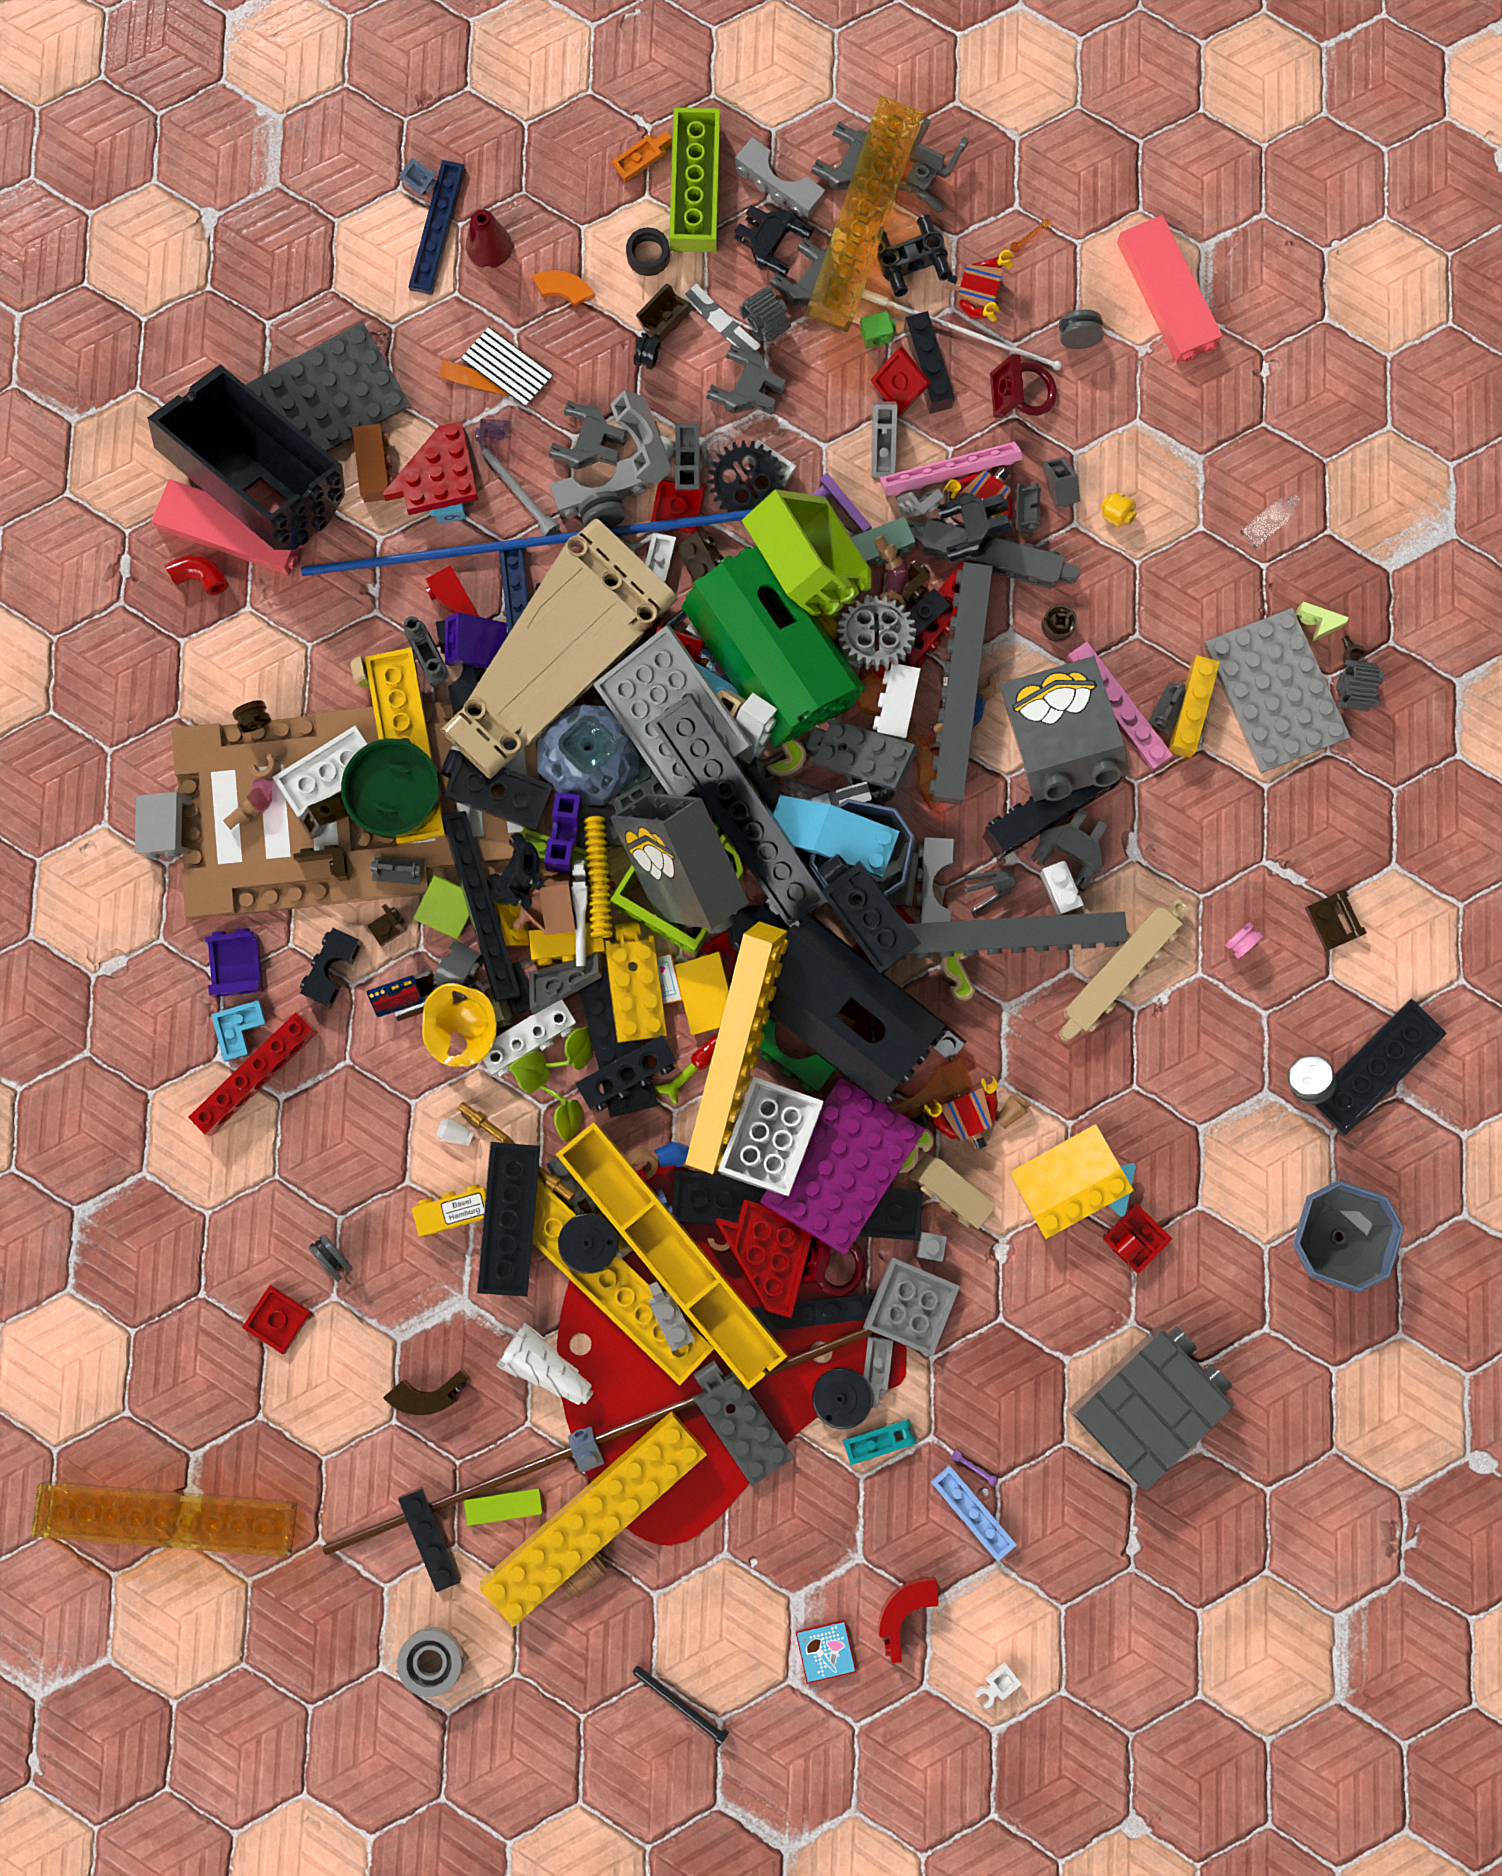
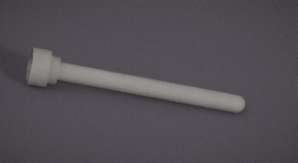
M484 448L481 452L482 456L537 519L541 533L544 536L556 534L560 529L559 523L554 518H550V516L546 517L488 448Z

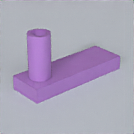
M828 473L819 478L822 486L812 495L823 496L827 500L833 497L862 533L872 529L869 522Z

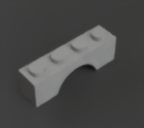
M752 137L735 157L737 173L745 179H750L760 191H766L772 195L778 204H784L792 212L796 213L798 218H803L808 222L825 202V190L808 177L795 182L784 181L776 177L769 167L770 150Z
M624 390L610 405L616 423L626 429L637 444L638 451L629 459L634 475L637 479L657 485L671 471L668 458L646 397Z
M630 458L617 462L613 478L601 487H585L577 483L573 477L550 484V488L560 518H572L579 514V506L582 501L595 493L613 491L618 493L621 500H623L626 496L632 494L633 496H638L649 489V482L635 477Z
M925 837L923 844L918 845V859H922V868L917 869V882L921 883V892L916 893V906H920V916L915 917V923L951 921V910L940 905L934 896L933 880L939 872L951 867L953 863L954 839Z

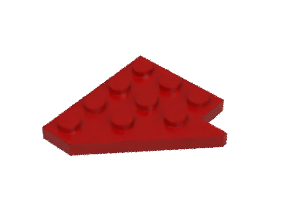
M462 421L438 426L383 492L385 501L404 497L408 515L479 500Z
M743 1200L737 1223L719 1218L716 1219L715 1223L765 1311L791 1318L812 1235L766 1206Z

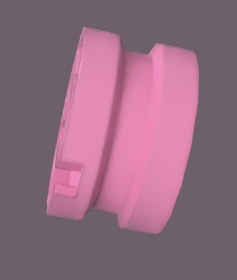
M1251 922L1242 927L1225 944L1228 949L1232 948L1235 952L1234 955L1238 959L1263 937L1260 931L1256 932L1253 929L1254 925Z

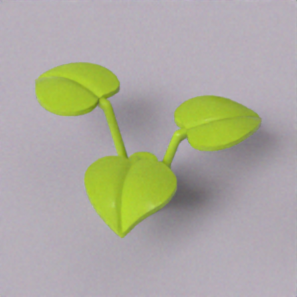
M587 1027L576 1029L568 1036L565 1042V1055L568 1060L547 1064L544 1055L534 1051L523 1055L508 1067L515 1076L519 1087L524 1092L533 1093L539 1088L562 1102V1105L558 1106L555 1110L554 1122L560 1138L565 1142L572 1139L581 1125L583 1119L582 1106L575 1099L567 1102L566 1098L546 1087L544 1083L549 1080L550 1073L548 1068L568 1066L572 1063L574 1069L580 1070L589 1063L593 1053V1044Z

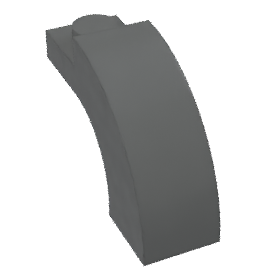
M699 423L675 424V490H699Z

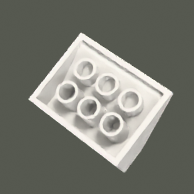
M753 1076L718 1171L730 1178L789 1197L824 1101Z

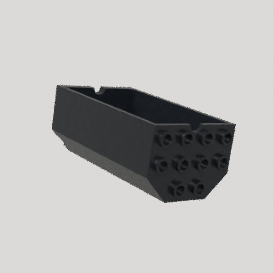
M221 364L192 384L185 396L177 395L147 417L154 448L274 550H295L300 545L306 544L310 537L326 528L345 496L342 464ZM259 480L265 482L287 501L273 513L267 511L245 492Z
M804 913L798 919L800 925H792L787 930L786 940H788V946L784 955L781 954L779 963H782V969L779 977L775 978L773 985L776 987L775 996L772 1001H769L767 1009L770 1010V1015L867 1094L880 1104H883L884 1101L889 1104L898 1093L895 1089L900 1082L905 1084L915 1071L911 1069L915 1063L921 1065L930 1054V1051L927 1049L932 1043L936 1046L946 1034L942 1031L945 1025ZM851 997L882 1021L885 1026V1036L881 1041L877 1043L865 1041L835 1017Z

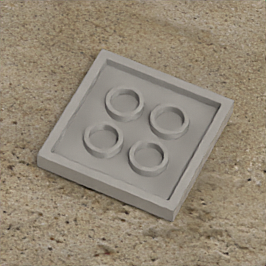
M890 1257L863 1328L933 1357L960 1286Z

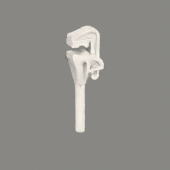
M575 860L572 872L576 882H573L571 892L572 905L575 912L576 966H586L585 913L589 901V892L585 882V861Z

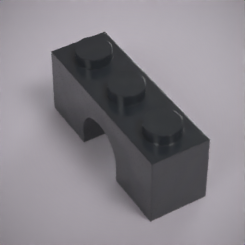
M332 928L331 932L328 931L323 937L322 945L324 946L320 954L317 953L311 962V967L313 968L309 976L306 975L300 984V989H302L300 994L329 1008L332 1007L342 987L329 978L330 966L336 961H345L353 965L363 945V942L335 928Z

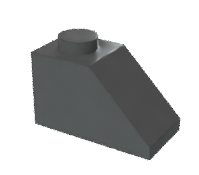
M1062 457L1042 462L1050 497L1057 507H1068L1073 503L1080 502L1078 475L1066 458Z

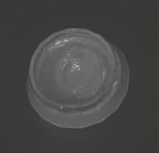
M721 431L706 436L701 443L699 451L704 466L709 470H715L716 467L711 462L720 461L716 454L719 453L724 456L726 454L724 451L725 446L730 451L733 450V442L739 448L736 439L730 434Z

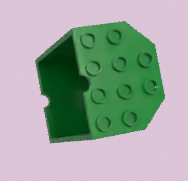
M757 546L754 548L746 547L734 557L729 555L723 558L713 570L695 580L692 584L693 588L685 595L686 599L681 606L739 695L747 700L754 693L777 708L774 719L777 721L770 731L771 736L769 738L774 748L806 733L816 725L819 726L827 722L829 718L833 719L848 711L866 690L819 618L810 615L787 596ZM759 588H763L787 624L786 627L779 630L758 598L757 592Z

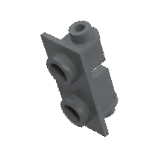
M1020 483L1017 484L1016 529L1029 535H1033V531H1037L1040 526V508H1033L1034 505L1040 504L1041 488L1038 483H1030L1029 487Z
M1168 682L1148 721L1150 725L1168 734L1170 733L1181 711L1186 692L1185 684L1177 682L1175 685Z
M375 857L374 862H371L372 881L421 885L423 861Z

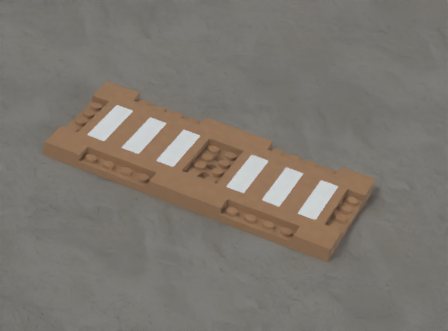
M451 701L423 704L433 762L439 773L450 749L460 751L441 731V728L453 718ZM373 707L318 712L314 716L271 720L267 726L248 733H241L237 724L221 725L220 723L171 728L174 772L178 780V792L191 796V806H182L181 833L182 847L189 848V853L183 854L184 869H182L184 909L187 919L197 920L424 895L434 874L461 886L446 836L398 845L396 838H383L373 835L348 816L327 825L319 837L311 839L276 782L258 783L257 777L249 769V764H255L260 771H264L268 767L266 757L270 754L279 761L281 771L353 726L357 727L367 744L377 741L379 738ZM481 713L472 714V716H478V715H480ZM537 739L531 745H526L516 758L511 759L504 766L548 783L537 772ZM560 739L558 745H559V750H560L561 753H562V744H561V739ZM509 741L505 742L503 747L507 750H513L516 748V745ZM554 764V770L562 775L561 766ZM440 773L442 782L440 801L442 814L447 815L466 811L486 880H490L488 876L494 873L501 876L514 851L513 847L509 844V839H512L510 836L514 833L521 834L524 827L445 797L444 793L450 779ZM496 785L491 789L495 797L505 795V789L500 785ZM553 787L536 829L537 833L548 837L552 835V813L557 792ZM518 794L515 796L514 801L519 806H525L528 803V798L524 794ZM249 799L259 809L260 813L255 817L252 815L250 817L251 821L245 826L239 822L230 830L223 820L238 807L242 808L244 806L243 803ZM339 845V847L346 851L349 880L339 881L335 878V875H331L329 862L333 858L298 863L294 860L293 854L300 853L299 850L304 848H314V851L324 850V846ZM375 857L423 861L421 885L372 881L371 862H374ZM539 860V875L557 873L546 871L545 863ZM571 872V879H575L573 872Z

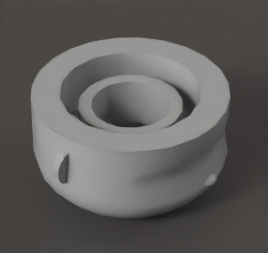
M426 1626L424 1629L412 1634L403 1644L398 1654L396 1672L403 1685L410 1692L422 1697H435L445 1693L455 1684L462 1672L466 1656H464L459 1641L451 1632L443 1628ZM426 1650L437 1651L442 1658V1668L435 1673L425 1671L420 1664L422 1652Z

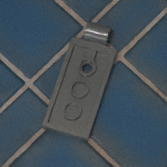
M830 718L827 721L829 724L827 732L818 727L812 728L804 745L806 752L815 756L810 757V763L896 792L899 791L918 750L915 744ZM846 744L847 749L845 751H840V748Z
M713 1360L693 1374L704 1392L696 1395L693 1399L751 1486L794 1458L751 1392L733 1371L725 1377L720 1367ZM728 1404L735 1405L736 1409L733 1413L726 1411Z

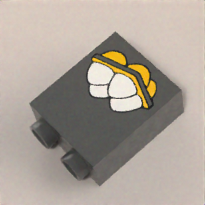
M1095 656L1000 683L1006 711L1034 802L1045 798L1050 801L1061 800L1070 795L1073 790L1091 785L1098 787L1110 786L1116 783L1120 777L1130 774L1125 744Z
M647 793L611 817L612 823L658 918L663 921L680 923L682 928L694 926L707 928L709 933L722 932L735 923L736 919L733 914L749 902L702 798Z

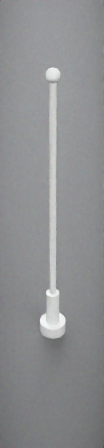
M856 280L849 299L857 302L860 298L885 307L886 305L892 306L913 315L922 313L889 301V298L864 289V283ZM930 316L932 322L1053 366L1055 370H1060L1062 367L1060 361L1054 362Z

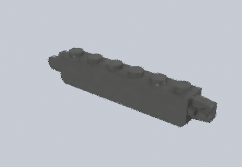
M927 518L926 523L908 521L915 541L920 544V551L925 555L950 561L946 548L963 543L967 539L966 529L963 525H949L944 520L933 518L932 520ZM1006 537L1001 539L995 538L981 556L974 558L969 555L954 561L957 564L965 561L966 563L993 566V574L1047 589L1055 587L1057 582L1074 584L1080 575L1078 566L1064 562L1065 557L1060 556V553L1053 550L1042 551L1032 544H1017L1012 539Z

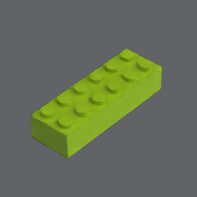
M674 107L670 251L717 252L720 109Z

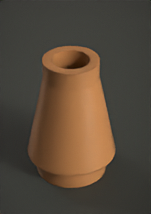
M1016 1092L1013 1096H1009L996 1117V1121L1006 1129L1010 1124L1028 1113L1027 1109L1031 1105Z

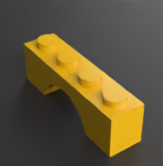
M1196 655L1191 662L1185 683L1186 692L1168 747L1171 753L1191 758L1196 753L1220 661Z

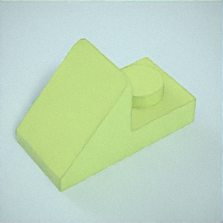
M1302 602L1296 611V617L1302 623L1317 625L1312 642L1341 629L1349 618L1306 602Z

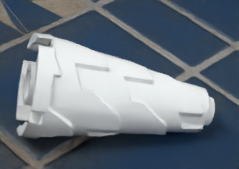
M526 1323L519 1329L504 1351V1356L496 1364L500 1369L516 1378L519 1376L536 1386H541L560 1398L564 1397L578 1405L581 1402L586 1404L594 1392L590 1389L592 1385L578 1373V1370L558 1355L559 1353L543 1340V1337Z

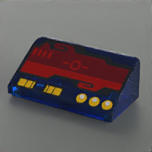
M413 975L366 991L377 1017H382L423 1002L420 987Z

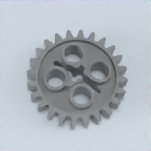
M874 596L873 602H870L865 597L864 604L857 600L855 601V608L848 606L847 613H842V621L838 622V645L843 646V654L849 653V661L857 659L858 667L864 662L866 663V670L871 665H875V669L878 671L882 664L887 670L890 662L897 666L898 658L905 660L906 653H911V645L915 644V621L910 620V612L904 613V605L896 607V600L889 604L887 603V597H884L882 602L878 601L877 596ZM874 615H878L879 651H875ZM861 621H867V622H869V623H868V624H861V623H859V622H861ZM884 621H892L893 623L886 624ZM867 642L869 645L863 646L860 643ZM885 642H892L893 645H886V644H884V643H885Z

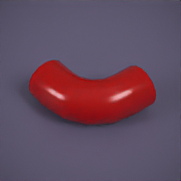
M187 555L164 564L176 586L187 580L194 579L200 581L208 595H217L223 592L229 585L217 565L202 556Z

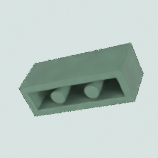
M905 516L851 537L869 567L875 564L882 566L886 562L885 559L882 560L873 542L883 534L889 545L895 544L898 551L896 553L897 556L905 557L912 553L916 541Z

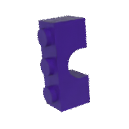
M556 792L552 813L551 839H548L544 859L546 871L571 874L582 811L580 795Z

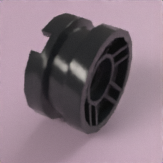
M642 332V337H639L636 345L637 351L634 354L633 364L639 367L644 365L646 369L653 370L658 359L661 338L657 336L651 338L648 334Z

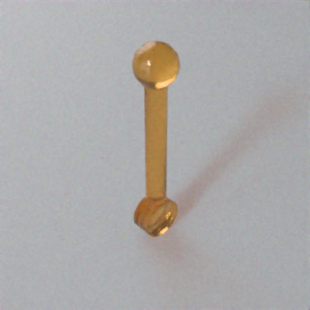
M1043 219L1041 224L1018 242H1013L1010 250L1014 253L1018 252L1022 244L1043 228H1048L1050 221Z

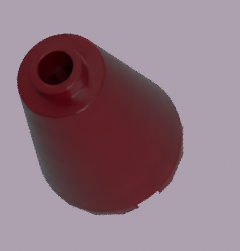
M478 210L473 213L470 220L466 239L467 254L471 261L479 267L491 266V268L502 265L511 254V237L491 212Z

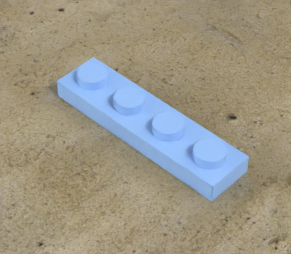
M950 1465L930 1481L997 1562L1016 1546V1543Z

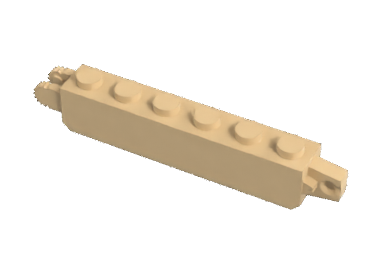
M1177 899L1166 909L1164 907L1156 908L1064 1010V1018L1067 1020V1023L1059 1031V1038L1061 1040L1070 1041L1079 1031L1082 1034L1087 1030L1092 1032L1100 1024L1101 1021L1098 1019L1103 1012L1108 1014L1117 1005L1114 1001L1119 994L1124 996L1133 987L1130 982L1134 977L1141 978L1149 969L1146 964L1151 958L1156 961L1165 951L1162 946L1167 940L1172 943L1181 933L1178 928L1182 925L1181 920L1189 909L1186 904Z

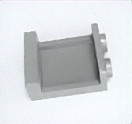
M179 792L136 796V854L145 855L147 860H159L160 856L180 858V854L189 853V848L182 847L181 833L182 806H191V796Z

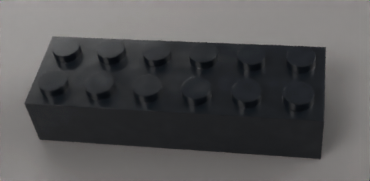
M1125 776L1120 777L1116 783L1110 786L1098 787L1091 785L1073 790L1070 795L1057 801H1050L1045 798L1034 802L1031 795L1023 806L1021 803H1018L1008 810L1009 813L1005 817L1001 818L999 815L989 821L988 826L985 828L986 831L983 839L999 861L1039 836L1043 831L1052 828L1071 816L1079 808L1082 809L1117 787Z

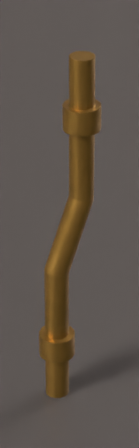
M465 1102L458 1106V1110L471 1119V1123L477 1128H483L501 1143L516 1144L506 1133L488 1121V1117L481 1111H475ZM539 1166L538 1178L545 1182V1186L552 1192H558L568 1201H572L576 1193L566 1187L558 1176L549 1174Z

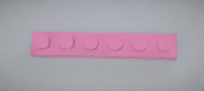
M1015 442L879 477L880 484L886 496L899 495L906 490L921 489L925 485L944 483L951 478L966 477L970 473L989 471L996 466L1014 464L1015 461L1022 460V452Z
M1088 642L1084 643L1068 654V660L1072 663L1095 656L1118 726L1153 771L1170 759L1173 754Z

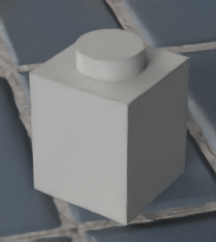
M920 1232L916 1257L943 1262L947 1237Z

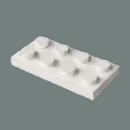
M356 726L348 729L272 777L299 819L307 806L341 793L342 776L348 762L358 750L367 745Z

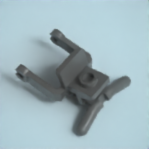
M925 117L920 131L909 150V159L915 164L908 173L906 181L889 178L886 180L885 185L888 188L906 191L910 194L914 193L917 195L916 197L922 199L936 212H941L944 208L943 204L927 192V189L932 187L934 177H937V175L943 178L951 175L960 155L966 149L969 139L963 136L948 167L944 169L942 166L945 156L920 144L931 124V120Z

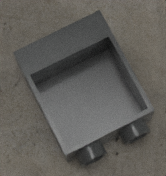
M1175 1327L1168 1334L1164 1329H1152L1068 1409L1137 1486L1146 1491L1234 1406L1225 1396L1233 1387L1232 1384L1212 1364L1202 1371L1190 1359V1356L1197 1350V1347L1178 1327Z

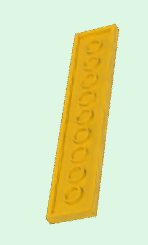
M538 1178L532 1243L678 1385H681L712 1352L713 1346L687 1322L695 1341L672 1352L650 1307L649 1299L654 1296L648 1286L649 1284L623 1259L619 1260L616 1256L606 1269L592 1274L579 1273L569 1268L560 1256L558 1238L566 1222L577 1215Z

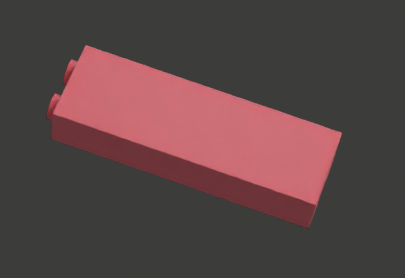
M1160 215L1120 232L1117 245L1175 362L1178 363L1182 360L1188 362L1201 352L1209 353L1215 350L1223 335L1164 216Z
M171 479L167 482L151 521L158 530L286 575L290 574L291 569H295L298 562L297 554L299 549L304 547V545H300L295 550H274L207 492Z

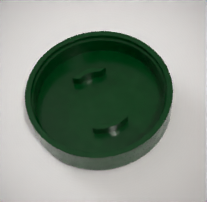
M387 738L371 742L353 755L343 772L341 796L346 811L363 829L383 838H402L418 832L434 817L441 801L442 782L435 763L421 748L406 740Z

